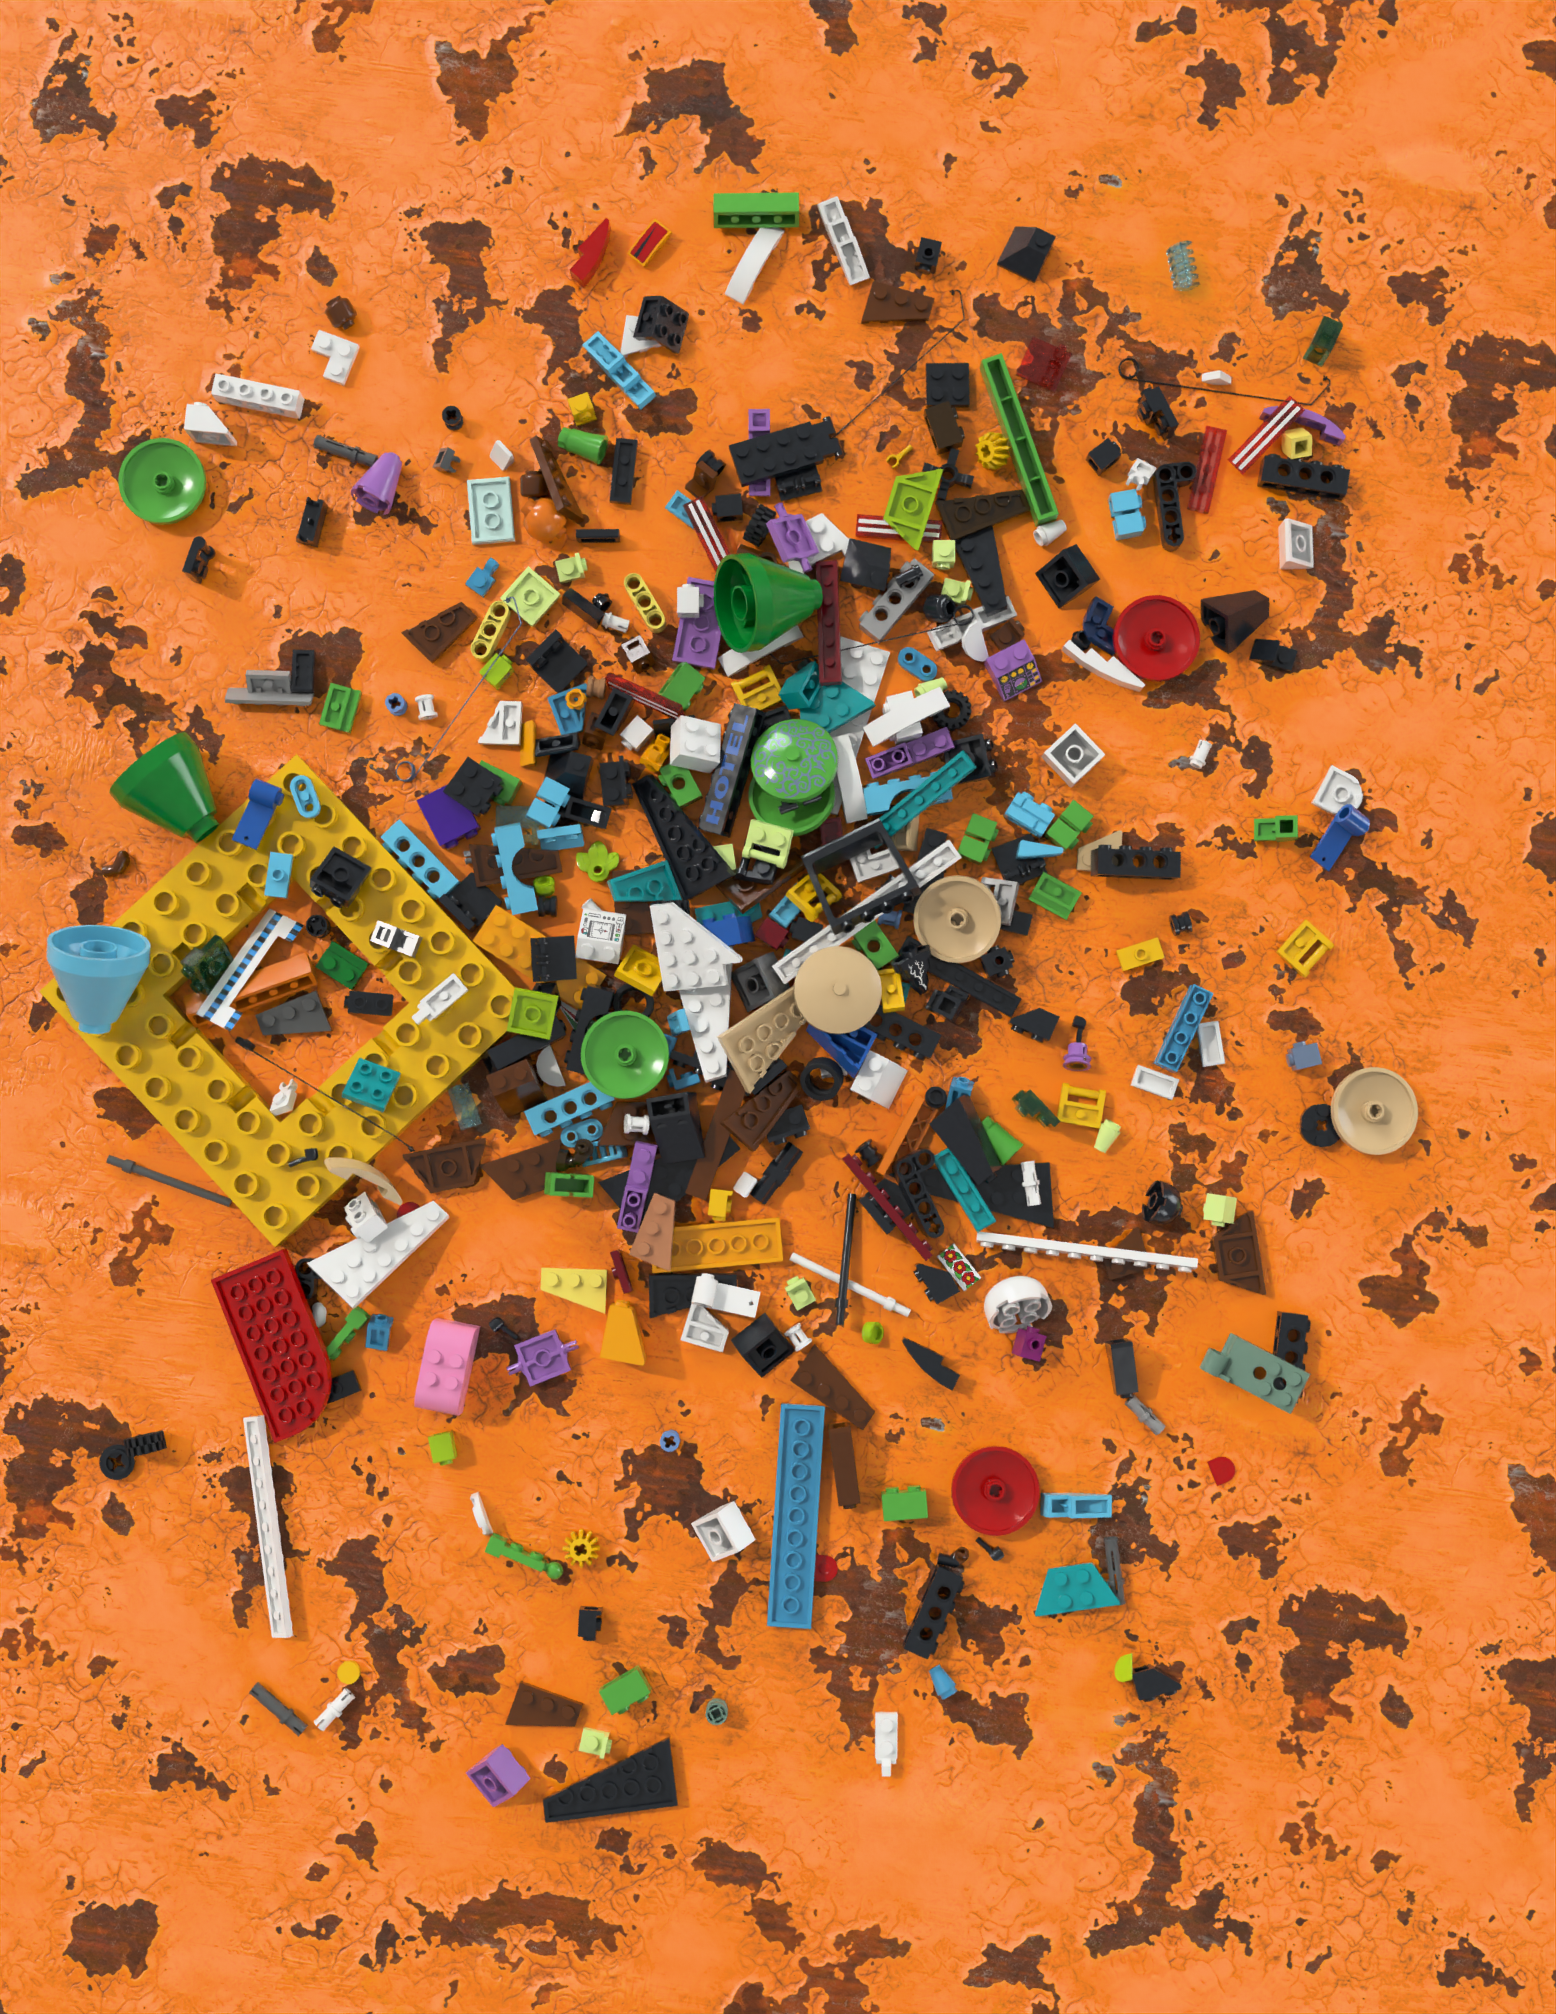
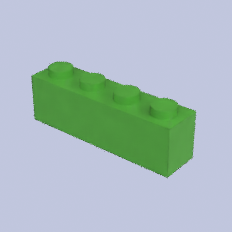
M799 192L713 193L714 228L799 227Z

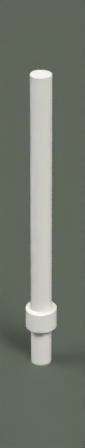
M794 1252L792 1253L790 1261L839 1284V1274ZM848 1279V1289L883 1305V1308L890 1312L893 1310L908 1317L911 1309L897 1303L896 1299L889 1296L884 1297Z

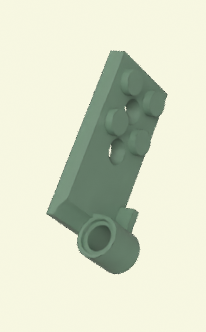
M1230 1333L1221 1352L1209 1347L1199 1366L1203 1371L1219 1377L1228 1383H1232L1289 1414H1292L1311 1375L1233 1333ZM1259 1366L1266 1370V1377L1262 1380L1255 1376V1369ZM1278 1377H1282L1286 1381V1387L1283 1390L1275 1387V1380Z

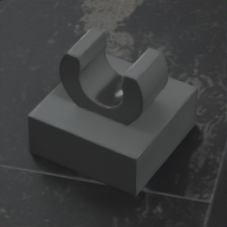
M449 447L440 448L432 468L439 472L455 473L456 470L451 467L450 463L451 461L460 463L461 460L454 456L455 451Z

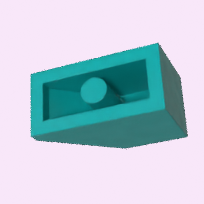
M812 661L787 678L778 695L789 710L809 708L821 687L819 683V666L816 661Z

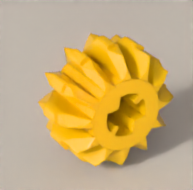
M988 432L984 436L979 437V443L975 445L978 449V452L975 453V455L979 456L978 463H981L983 468L999 469L1007 464L1006 459L1011 457L1008 453V450L1011 448L1007 446L1008 439L1003 438V434Z
M583 1529L579 1530V1536L575 1531H572V1539L569 1537L565 1538L564 1541L568 1545L563 1546L562 1550L569 1552L565 1555L566 1560L571 1557L573 1558L571 1561L572 1566L575 1565L576 1561H579V1567L583 1568L584 1560L590 1566L592 1565L591 1558H598V1554L594 1551H599L600 1546L593 1545L598 1541V1537L590 1539L591 1531L586 1536H584ZM581 1544H584V1549H587V1551L583 1550L582 1553L578 1552L577 1550L579 1547H576V1545L580 1546Z

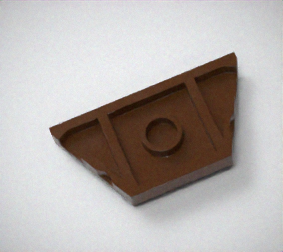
M617 1102L597 1143L598 1147L635 1146L636 1141L657 1145L650 1122L647 1135H643L642 1132L624 1133L625 1115L630 1114L634 1117L648 1115L647 1102Z
M486 1138L404 1154L403 1159L411 1166L414 1173L421 1179L430 1193L475 1185L486 1145Z
M557 1139L480 1166L512 1200L545 1189L546 1172H557L556 1161L562 1141Z
M1251 1210L1236 1219L1234 1224L1230 1223L1212 1236L1219 1281L1266 1295L1254 1212Z

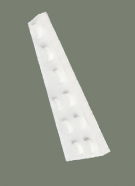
M732 963L725 964L728 984L726 986L679 990L706 1083L727 1077L728 1057L717 1037L729 1029Z
M432 1201L387 1223L388 1228L369 1243H366L362 1238L355 1239L307 1264L354 1310L450 1217L437 1203Z

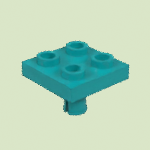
M359 1058L342 1092V1098L384 1112L401 1073Z

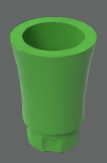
M567 427L562 428L558 437L559 448L584 457L598 465L603 461L608 446L607 435L593 434Z
M987 1116L981 1123L999 1162L1003 1166L1024 1144L1009 1134L998 1122L995 1123L991 1117Z

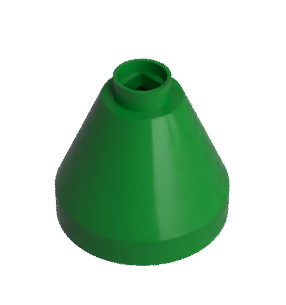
M750 553L727 555L718 565L714 580L715 613L724 640L735 652L744 653L763 649L810 617L813 611L819 609L822 605L823 594L819 582L816 579H810L801 572Z
M187 732L175 734L150 749L130 765L116 779L109 790L110 795L121 808L181 838L190 836L195 843L205 839L220 825L213 817L217 813L199 747Z

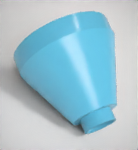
M104 925L71 926L54 931L48 936L46 958L73 1019L79 1022V1030L89 1034H103L111 1030V1024L118 1020L149 965L150 942L146 937L131 930Z

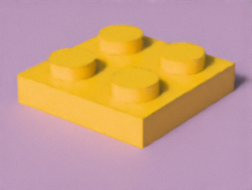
M634 944L614 974L618 979L650 996L654 995L662 982L658 957Z

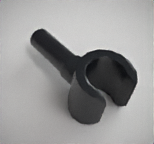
M1077 1015L1073 1019L1072 1026L1078 1028L1076 1043H1081L1086 1021L1083 1017Z
M317 1148L304 1149L305 1157L289 1162V1167L317 1160Z
M495 1317L489 1322V1326L495 1333L502 1329L503 1332L514 1340L518 1338V1335L507 1328L500 1317Z
M980 1537L976 1539V1542L989 1553L994 1561H999L1004 1557L999 1546L992 1550Z

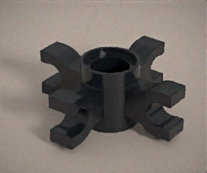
M951 448L947 463L941 467L924 463L922 472L943 469L942 474L950 472L953 475V478L950 480L945 479L941 475L940 489L936 501H945L948 489L955 484L971 489L974 476L958 473V469L955 466L959 454L957 449Z

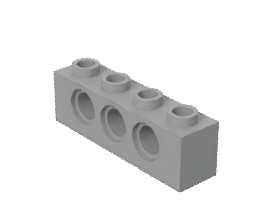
M915 558L910 563L907 561L901 567L900 572L908 570L912 564L914 566L918 564L923 573V576L920 577L921 580H914V586L911 588H906L905 586L900 588L893 577L886 586L888 590L883 596L879 594L873 601L874 607L871 611L868 612L866 610L859 618L861 622L859 629L875 642L881 641L886 637L933 580L934 574ZM897 596L901 602L899 604H892L889 598ZM878 612H883L886 614L887 619L879 621L875 615Z

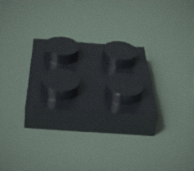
M926 363V408L947 401L950 402L951 407H969V363Z

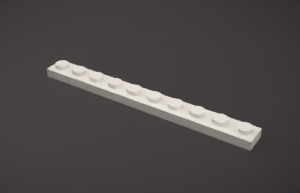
M947 840L908 869L920 888L962 857L951 841ZM902 873L845 914L906 885L905 877ZM882 912V913H880V914L874 916L873 921H874L875 919H877L879 916H881L882 914H884V913ZM862 922L855 925L851 932H841L837 935H834L829 924L771 967L783 984H786L797 975L801 965L812 954L827 947L839 946L871 922Z
M978 1232L976 1243H980V1246L985 1248H993L994 1245H1000L1003 1250L1015 1251V1247L1024 1248L1026 1253H1037V1250L1046 1251V1255L1059 1256V1253L1068 1254V1258L1073 1259L1089 1256L1091 1261L1103 1262V1258L1112 1259L1114 1264H1125V1261L1134 1262V1266L1147 1267V1264L1156 1265V1269L1161 1270L1177 1267L1179 1272L1191 1273V1270H1195L1198 1265V1259L987 1232Z
M264 1415L249 1416L243 1418L271 1634L272 1638H288L293 1636L266 1424Z

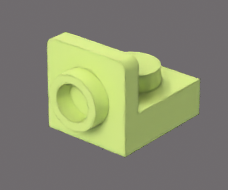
M575 553V557L555 561L561 584L586 578L584 571L588 570L586 560L581 558L579 553Z
M945 578L941 594L949 595L957 605H965L966 600L971 601L974 588L970 587L971 581L969 580L965 583Z
M797 1275L786 1281L788 1285L784 1288L797 1311L816 1301L804 1277L799 1279Z
M584 1727L579 1751L600 1755L599 1758L604 1759L605 1753L610 1754L612 1740L608 1739L610 1732Z

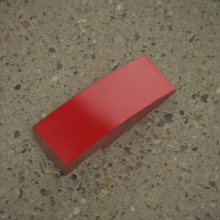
M605 218L577 248L580 259L570 268L571 278L583 288L586 287L595 275L606 253L611 231L608 218Z

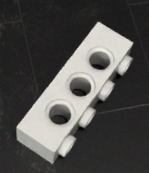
M215 374L211 395L217 402L300 419L304 397L299 390Z

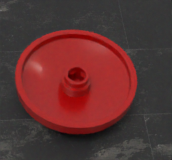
M1150 595L1135 600L1120 614L1113 631V646L1118 660L1136 677L1152 682L1167 681L1182 674L1194 661L1200 646V631L1195 617L1184 604L1168 596Z
M994 1445L976 1449L959 1463L952 1478L951 1497L957 1514L970 1528L985 1535L1002 1536L1019 1530L1031 1519L1039 1502L1040 1486L1034 1468L1025 1457L1013 1449Z

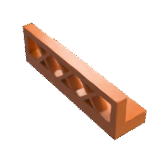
M916 1095L875 1172L898 1185L896 1179L886 1174V1171L895 1162L892 1161L894 1156H896V1159H899L897 1152L899 1147L908 1144L910 1153L917 1150L930 1126L929 1124L933 1121L939 1109L929 1107L924 1101L925 1098ZM921 1105L932 1110V1113L928 1119L920 1121L918 1111ZM926 1122L924 1128L922 1129L921 1123ZM918 1124L920 1135L918 1138L910 1140L908 1130L911 1126ZM916 1141L914 1147L912 1148L911 1142ZM906 1163L903 1167L902 1165L899 1167L900 1173L903 1175L908 1168Z

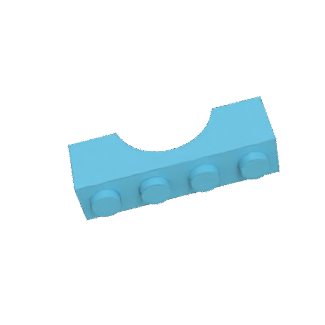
M914 775L908 777L909 780L901 782L900 779L888 780V784L879 785V782L867 784L866 788H863L867 817L885 814L889 811L891 802L898 795L912 792L929 777L922 778L921 775ZM951 789L932 805L952 802Z
M520 822L494 827L495 833H492L491 837L493 846H498L499 849L496 861L498 868H503L504 876H500L502 889L507 888L508 897H504L507 910H511L512 915L538 910L534 887L519 881L512 871V861L515 854L525 846Z

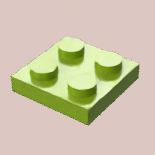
M515 987L507 1031L550 1040L558 996Z

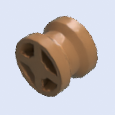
M589 676L586 697L597 696L599 699L604 700L607 678L595 679L594 676Z

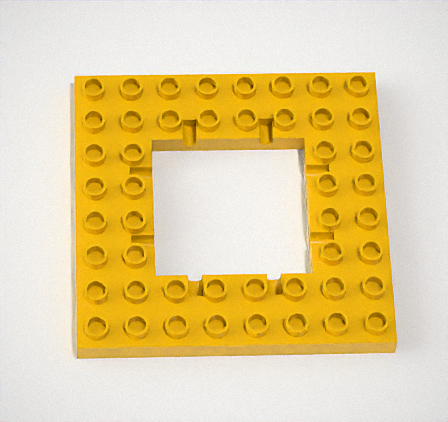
M297 754L267 781L269 784L282 788L284 799L280 806L277 805L257 850L232 841V837L250 801L247 799L214 832L207 836L111 925L134 931L146 937L150 942V960L146 971L118 1020L111 1024L109 1032L89 1034L79 1030V1022L73 1019L55 977L39 991L274 1247H279L356 1176L352 1173L349 1179L346 1180L329 1172L324 1163L326 1158H350L369 1164L396 1138L319 1091L312 1097L306 1098L284 1120L279 1115L274 1116L270 1112L271 1107L206 1036L193 1026L189 1018L169 998L277 898L264 895L270 852L294 855L290 885L296 881L409 1002L383 1027V1031L378 1036L371 1038L318 1087L323 1093L398 1137L480 1061L488 1050L494 1048L510 1033L507 1031L515 989V986ZM304 775L313 782L321 805V811L315 818H305L297 809L290 789V783L296 776ZM301 784L299 790L304 791L306 784ZM313 804L307 806V811L313 810ZM333 846L372 868L371 873L360 887V892L349 908L344 906L338 908L331 903L330 898L325 895L318 897L311 891L310 879ZM378 920L423 937L415 958L370 941ZM454 973L469 991L432 1021L425 1019L419 1025L416 1024L411 1017L420 1010L417 1007L421 1003L420 1001ZM359 1058L401 1073L384 1112L342 1098V1092ZM317 1148V1160L289 1167V1162L305 1157L304 1149Z

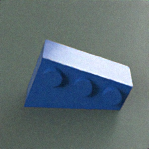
M733 913L723 915V920L716 921L715 918L702 920V926L729 947L755 941L750 916L736 917V914Z
M810 1024L806 1029L853 1079L878 1035L863 1026L856 1031L846 1034L825 1033Z

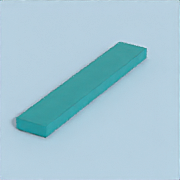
M964 750L879 818L890 838L977 768ZM883 844L875 846V849H878Z

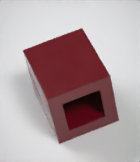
M766 917L755 934L757 939L776 951L779 947L783 949L790 939L787 937L789 931Z

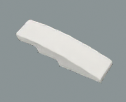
M838 196L818 203L817 206L849 285L870 278L856 237L853 236Z
M1007 596L1006 610L987 617L981 606L973 609L974 618L972 621L975 619L979 620L981 630L984 632L1008 621L1010 618L1016 617L1017 613L1009 596ZM970 611L965 615L959 616L956 620L961 623L966 622L972 617V612ZM951 619L948 623L940 625L935 628L949 626L957 623H955L954 619ZM955 625L927 632L935 651L937 652L961 642L968 625Z
M1071 640L1061 650L1082 667L1116 685L1138 692L1145 686L1139 678L1114 656L1107 662L1092 648L1085 654Z

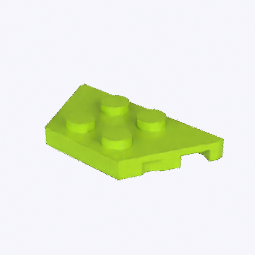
M943 469L896 476L883 520L916 551H919Z

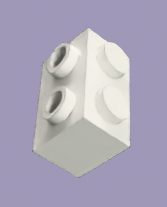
M363 1192L356 1199H352L344 1207L348 1215L345 1218L352 1226L351 1231L357 1239L362 1238L366 1243H369L388 1228L378 1205L366 1192Z

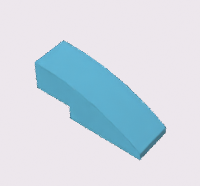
M1041 1493L1040 1515L1047 1518L1112 1517V1495Z

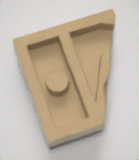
M1122 831L1114 832L1078 848L1076 871H1091V850L1097 849L1098 845H1112L1111 849H1119V846H1122ZM1113 856L1112 862L1115 866H1117L1118 859L1115 856Z

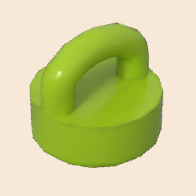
M548 875L536 877L533 880L535 894L538 896L544 895L545 897L551 896L555 892L554 878Z
M866 1322L862 1328L863 1341L870 1344L881 1342L884 1335L881 1323Z

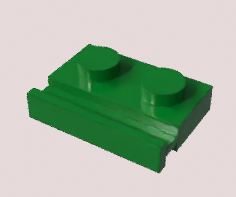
M331 941L330 946L326 949L315 967L347 988L354 990L370 964L336 942Z

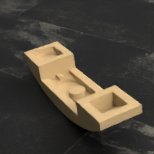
M341 1157L326 1158L324 1160L329 1172L346 1180L353 1173L378 1185L377 1188L383 1198L400 1206L403 1203L391 1181L371 1165Z

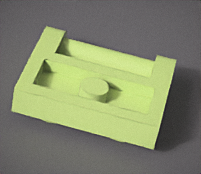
M752 819L742 857L766 861L784 869L794 830ZM754 843L780 850V855L776 856L753 849Z

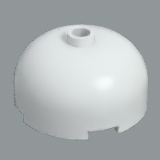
M1014 1276L1000 1281L991 1288L984 1302V1312L990 1328L999 1329L1000 1333H1015L1018 1331V1328L1026 1329L1027 1326L1032 1327L1030 1323L1038 1320L1040 1317L1045 1319L1052 1310V1303L1045 1287L1036 1279L1028 1276ZM1018 1313L1022 1324L1014 1325L1017 1322L1015 1314Z

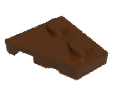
M1139 1227L1133 1228L1115 1248L1146 1252ZM1103 1258L1108 1280L1151 1268L1150 1264H1147V1267L1134 1266V1262L1125 1261V1264H1114L1112 1259Z

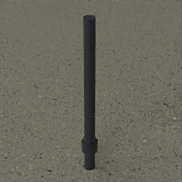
M848 1194L839 1291L838 1298L835 1299V1307H837L835 1325L844 1326L845 1309L848 1308L849 1301L847 1299L856 1194Z

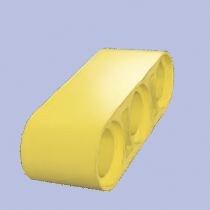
M637 573L628 574L624 579V586L635 608L651 632H662L666 627L663 612L642 577ZM638 581L640 585L637 589H631L628 587L629 583ZM643 599L651 601L650 605L646 608L639 605ZM654 617L662 620L658 626L651 625L650 621Z
M495 601L490 605L471 644V653L478 662L484 663L491 659L510 620L511 612L503 601ZM499 608L505 609V614L501 617L495 616V611ZM488 628H496V633L493 636L485 634ZM479 647L487 648L484 655L476 654Z

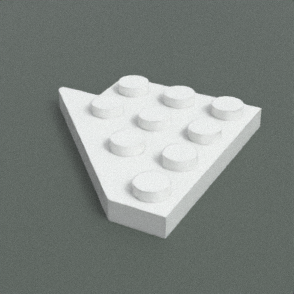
M675 903L651 905L650 911L664 991L726 986L728 984L725 964L741 963L743 958Z

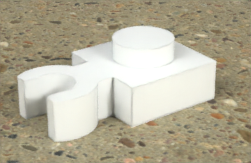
M1138 458L1128 473L1129 477L1126 485L1135 483L1137 485L1136 490H1141L1143 484H1148L1157 468Z
M290 1079L288 1085L281 1082L279 1086L281 1091L275 1094L270 1108V1112L274 1116L292 1111L297 1096L295 1091L298 1087V1084L293 1079Z

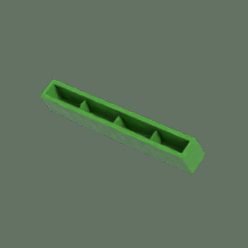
M1001 353L983 359L979 369L1003 437L1008 439L1007 446L1011 447L1008 451L1031 508L1030 513L1035 527L1056 521L1059 513L1003 355Z

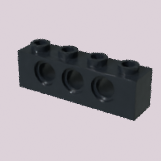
M1268 454L1261 461L1257 486L1342 500L1347 493L1350 469H1344L1342 465L1326 466L1319 461L1308 463L1302 462L1300 458L1284 459L1277 454ZM1278 469H1284L1287 472V476H1281L1278 473ZM1299 472L1306 473L1308 480L1302 479L1299 476ZM1320 476L1328 477L1329 483L1322 482Z
M1098 845L1097 849L1091 850V877L1158 880L1181 878V852H1174L1173 848L1165 847L1160 848V851H1153V847H1139V850H1132V846H1119V849H1111L1112 845ZM1113 856H1115L1118 859L1117 866H1115L1112 862ZM1133 857L1138 859V867L1133 864ZM1154 858H1156L1159 861L1158 868H1156L1153 864Z
M879 1005L874 1014L881 1017V1025L875 1027L869 1021L863 1026L878 1034L877 1039L883 1042L888 1039L894 1042V1047L905 1051L907 1048L913 1051L912 1056L922 1061L925 1058H931L942 1036L896 1012L883 1013L881 1005ZM897 1024L901 1027V1034L899 1036L890 1034L889 1028L891 1025ZM911 1034H918L920 1036L921 1042L919 1045L914 1046L910 1044L909 1036Z
M1277 1311L1272 1353L1285 1360V1355L1292 1351L1295 1357L1291 1364L1304 1371L1303 1356L1307 1354L1308 1342L1305 1341L1306 1333L1310 1331L1311 1324L1310 1320H1308V1315ZM1295 1329L1297 1337L1294 1341H1289L1288 1333L1290 1330ZM1278 1377L1275 1380V1387L1279 1390H1283L1286 1387L1282 1377Z
M941 1564L936 1565L902 1644L903 1649L927 1660L930 1654H935L938 1647V1642H936L938 1635L944 1633L947 1626L945 1621L947 1614H952L956 1602L953 1601L956 1593L960 1594L965 1584L961 1573ZM946 1586L950 1589L949 1594L944 1597L938 1595L939 1588ZM931 1608H940V1614L937 1617L930 1616L929 1610ZM928 1627L932 1630V1633L929 1637H922L920 1631Z

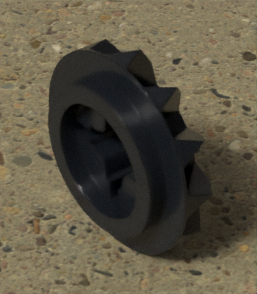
M116 1444L109 1446L102 1452L99 1465L106 1477L112 1480H121L128 1477L134 1470L136 1461L134 1457L126 1456L125 1446ZM122 1454L121 1462L125 1466L119 1465L114 1469L115 1462L111 1458L116 1459Z

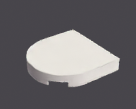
M1331 765L1311 804L1334 816L1347 804H1351L1358 809L1363 799L1359 781L1354 776Z

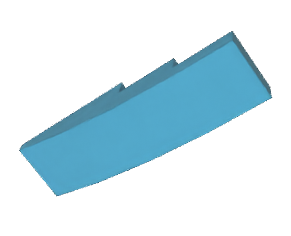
M599 331L582 344L583 348L640 410L656 397L655 392L641 379L639 373L626 362L624 356Z

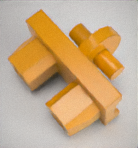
M659 734L656 740L653 739L645 750L639 763L644 764L649 771L659 772L670 756L669 743L671 739Z

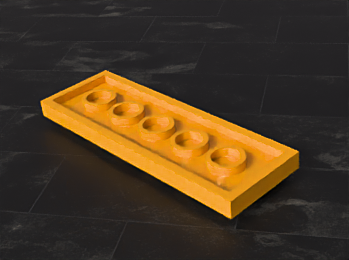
M495 905L472 942L533 980L530 938L546 936ZM576 958L577 979L537 983H557L560 998L576 1008L582 1009L583 1001L580 1000L583 987L587 988V985L590 983L600 986L606 975L582 959Z
M777 1217L674 1227L671 1271L652 1264V1273L783 1261L780 1219Z

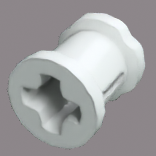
M433 694L415 697V702L418 703L420 712L419 720H429L438 717L437 712L434 710Z
M630 1114L625 1115V1134H629V1132H642L643 1135L648 1134V1115H644V1117H634Z
M800 1323L784 1333L785 1337L788 1336L794 1344L796 1352L812 1341L811 1338H807L800 1328Z

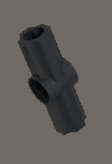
M788 1141L777 1158L773 1159L762 1174L763 1177L755 1185L750 1195L765 1205L775 1190L789 1176L790 1170L800 1159L803 1151Z

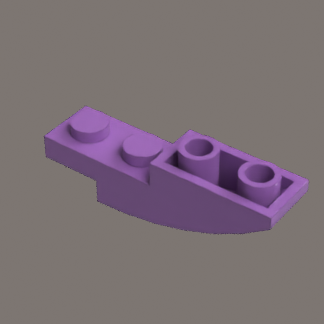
M945 727L908 743H902L865 758L872 778L875 779L932 759L936 755L954 749L955 746L948 728Z
M640 1141L635 1142L617 1224L618 1229L636 1233L639 1231L658 1145Z

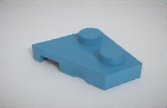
M586 683L547 697L561 735L583 732L586 702L580 710L570 709L566 705L565 696L573 689H580L586 695Z

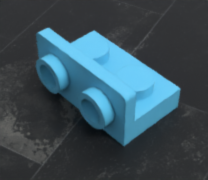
M581 824L537 830L541 849L562 850L584 846Z

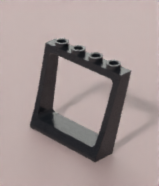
M879 818L801 856L834 935L841 932L849 933L854 929L855 925L862 922L869 923L873 921L874 916L882 912L884 914L893 911L894 906L900 903L908 904L913 901L915 896L921 894L919 885ZM879 844H885L905 877L907 884L839 918H835L817 878L818 875Z

